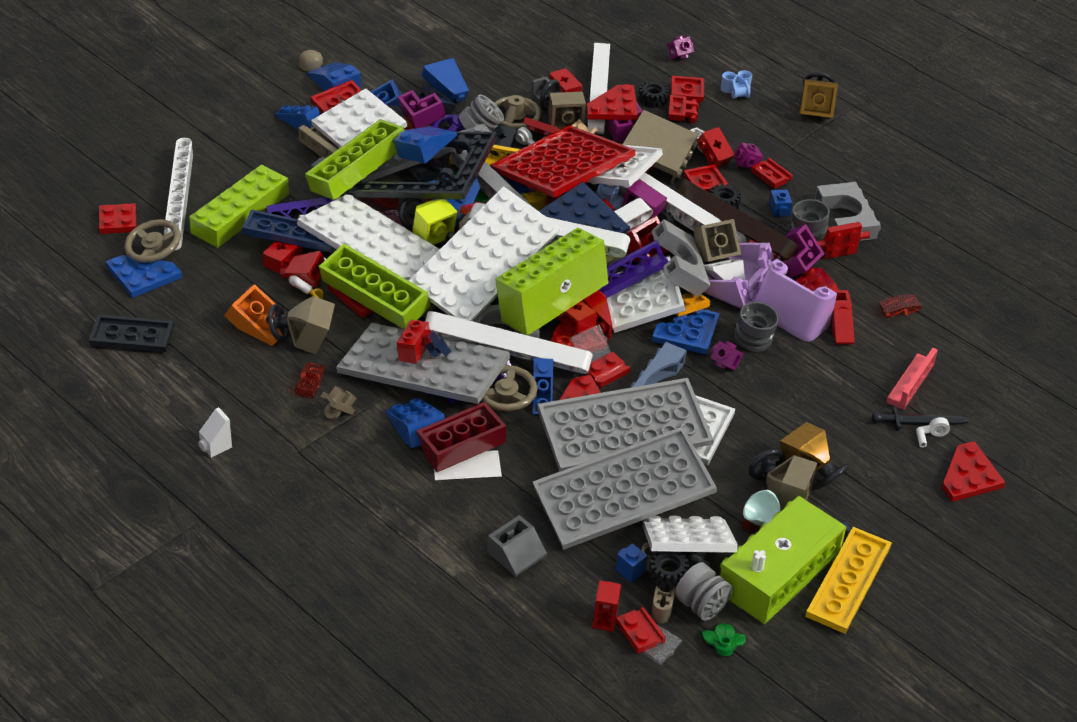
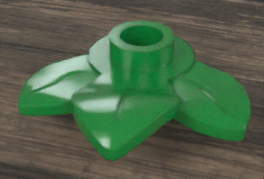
M727 623L718 624L715 631L703 630L702 632L703 640L710 645H714L716 653L721 656L731 655L736 647L742 646L746 642V636L735 633L734 628Z

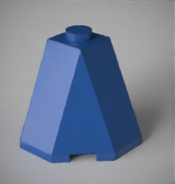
M454 58L424 65L421 76L431 86L439 89L452 102H462L466 99L469 89Z

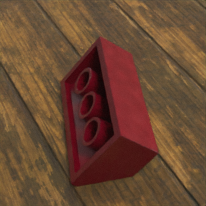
M486 402L416 430L426 460L436 472L506 443V425Z

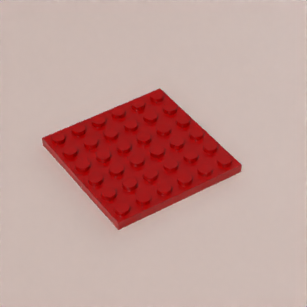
M569 125L490 164V167L499 175L555 198L560 197L563 193L573 189L580 183H586L593 177L602 175L603 172L615 168L622 162L629 161L630 158L636 156L633 148Z

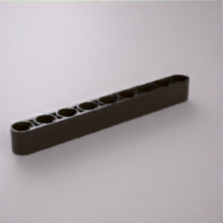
M683 179L675 191L721 221L734 219L737 231L756 243H770L772 252L789 261L798 248L794 241L686 179Z

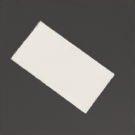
M498 450L485 451L439 472H436L434 469L435 480L500 477L502 474Z

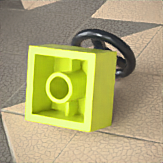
M412 198L404 199L399 208L401 223L425 241L435 245L445 241L448 232L454 234L458 211L447 199H435L426 202L424 199ZM411 201L419 202L418 205L412 209L405 208L406 205ZM404 214L410 215L414 219L413 225L406 221Z

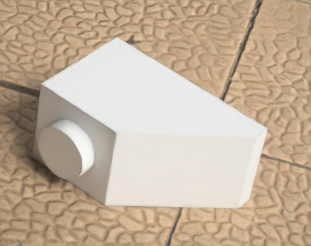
M729 259L704 265L706 272L715 280H731L733 277H740L741 280H745L743 260Z
M219 407L214 410L199 431V447L203 452L206 451L211 458L232 448L230 419Z

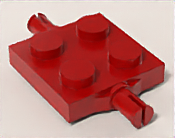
M854 222L827 228L823 240L817 242L821 248L823 247V252L825 253L823 258L829 259L856 253L859 241L870 238V232H861V223Z

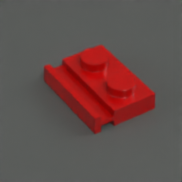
M768 158L767 161L759 162L751 168L753 174L773 189L786 184L788 180L792 181L793 178L790 172L771 158Z
M611 352L591 362L589 372L585 375L590 374L595 383L597 382L599 387L602 388L630 373V366H626L620 357Z
M641 607L638 611L633 610L616 617L617 626L637 654L656 647L658 643H665V635L644 607Z

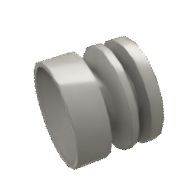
M480 94L471 102V107H466L459 114V120L466 130L485 123L489 131L492 132V128H496L498 124L504 121V116L493 101Z
M701 562L692 566L680 579L676 586L675 597L685 606L691 607L692 612L698 614V617L707 621L715 617L724 608L731 597L733 588L721 576H716V572L708 565Z

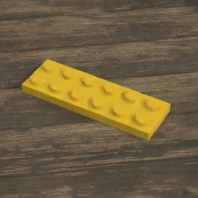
M853 527L807 609L805 617L846 634L888 554L892 542Z

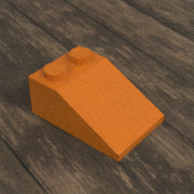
M254 284L230 306L224 316L237 329L271 346L278 341L272 335L268 324V310L275 303ZM276 328V330H277V332L279 333V335L282 336L281 331Z

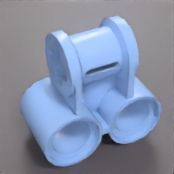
M743 70L738 72V75L733 72H724L721 80V91L731 93L732 99L737 97L749 98L751 93V72Z
M599 184L595 194L601 199L605 198L614 207V211L622 207L624 199L618 195L619 186Z

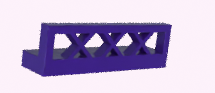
M323 197L268 205L265 211L266 213L282 214L285 217L291 218L288 216L290 212L299 211L302 215H306L307 210L318 209L334 200Z
M657 240L607 266L608 284L599 289L606 298L664 269L663 266L669 261L663 255ZM656 248L658 254L652 257L647 256L649 250ZM634 258H641L639 264L631 265ZM625 266L622 273H615L617 267Z

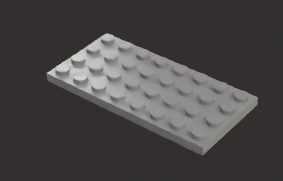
M371 323L337 365V373L479 404L510 359V352L442 338L452 351L447 356L440 351V354L434 358L429 353L430 351L426 349L417 364L402 362L398 358L396 342L404 329Z
M688 378L540 403L537 407L559 472L680 427H684L695 448L713 444V437Z
M684 427L532 482L563 550L717 492L715 483Z

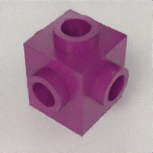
M683 35L676 37L674 41L667 44L671 59L680 57V60L688 58L689 54L694 52L690 36L686 38Z
M742 142L734 153L736 163L741 168L751 169L753 165L761 162L763 159V155L758 147L751 143L746 144Z
M719 341L718 344L714 345L710 358L716 361L715 365L723 369L727 366L736 370L744 353L736 350L737 345L726 341V343Z

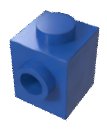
M771 190L769 207L773 217L790 216L792 200L788 190Z
M632 543L627 548H623L618 552L616 571L631 583L646 572L648 555Z

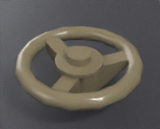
M513 95L500 98L494 102L497 107L502 105L507 108L506 119L498 124L499 126L516 128V130L521 127L528 128L523 123L512 122L523 119L525 114L535 115L533 120L539 121L542 117L541 108L529 98Z
M163 219L150 220L140 224L126 237L124 245L126 255L133 261L141 263L156 262L164 259L174 252L179 245L181 238L179 227L171 221ZM161 226L172 230L163 236L159 232L147 234L144 231L152 227ZM136 236L141 240L142 246L146 248L141 255L134 253L131 247Z
M505 365L500 373H507L506 378L497 381L495 388H489L481 399L482 403L486 402L494 410L516 411L528 406L536 397L538 386L535 378L527 370L518 366ZM515 374L528 381L530 390L527 396L517 392L518 384L514 381Z

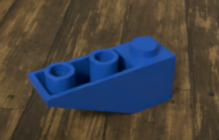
M286 105L280 108L281 111L275 113L278 118L297 130L302 125L311 128L313 126L311 120L320 115L318 107H310V105L300 107V105L293 107Z
M534 358L533 377L538 389L536 397L532 401V415H539L538 404L552 402L553 359Z

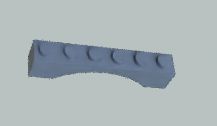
M666 342L662 348H658L654 359L649 360L645 371L642 370L640 372L637 382H633L630 388L655 384L667 377L677 375L685 364L687 350Z

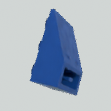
M419 398L412 399L404 405H394L391 409L385 410L386 415L404 443L411 448L421 445L416 430L445 419L444 413Z

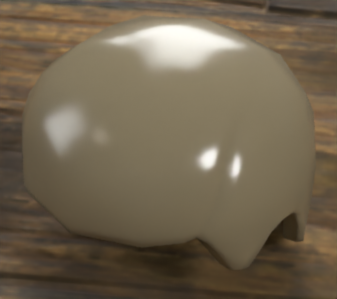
M305 50L299 56L298 66L301 70L309 72L323 65V57L316 50Z

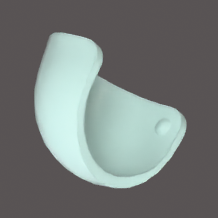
M758 491L746 502L743 515L753 524L762 526L764 523L768 524L773 516L780 512V504L772 491Z

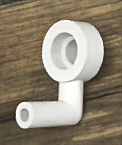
M521 127L516 131L515 138L518 143L522 145L535 143L532 140L531 132L526 127Z
M938 417L933 419L929 425L918 427L916 433L919 446L921 448L927 446L925 437L927 433H931L936 437L948 434L950 431L948 420Z

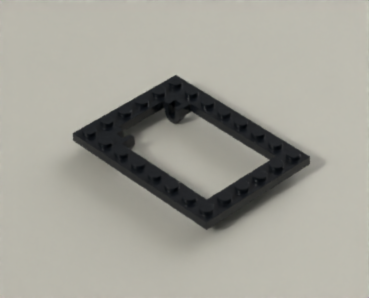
M452 131L456 132L457 136L445 147L455 148L457 154H462L463 150H467L468 154L457 175H454L451 169L443 168L436 182L359 181L340 197L352 195L358 198L465 199L498 138L497 132Z

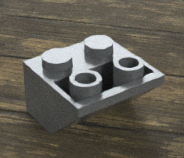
M520 515L488 535L487 553L515 577L547 556V552L534 527Z

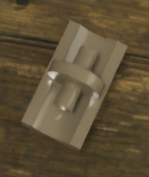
M334 386L330 394L323 392L320 396L330 402L326 405L324 411L329 419L338 418L341 411L351 415L355 412V409L351 406L357 398L348 391L344 392L339 387Z

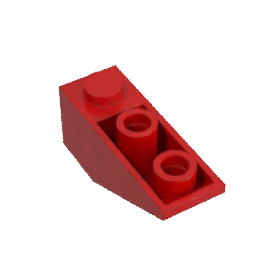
M597 290L582 301L596 312V327L610 339L613 324L607 298L600 290Z
M837 290L831 319L835 343L854 344L852 304L849 291Z

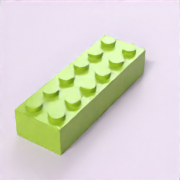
M382 119L376 121L305 173L310 190L332 200L339 198L344 192L351 189L356 183L363 180L368 174L378 169L379 166L397 154L394 139L404 131V127Z
M261 164L189 216L191 234L217 248L242 230L251 210L266 212V206L275 205L289 195L288 178Z
M344 243L319 266L322 281L404 330L410 320L419 319L431 307L427 291Z

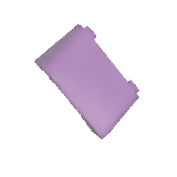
M739 243L741 255L728 257L726 260H743L745 280H741L740 277H733L731 280H713L710 275H707L711 286L703 293L739 309H742L747 303L754 302L769 265L775 260L770 243Z
M775 259L769 265L754 302H762L774 308L779 315L777 326L803 341H813L830 327L837 293L827 287H819L815 291H811L785 276L788 270L787 265Z

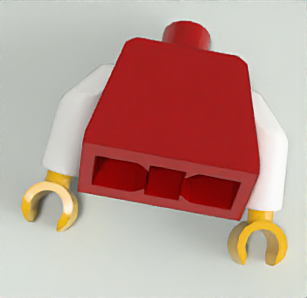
M321 251L295 256L288 267L280 269L281 277L287 278L292 287L323 299V291L321 289H312L317 286L321 278L319 266L326 260Z

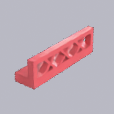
M932 348L927 357L917 353L887 397L886 403L897 406L902 410L906 408L934 366L938 349Z

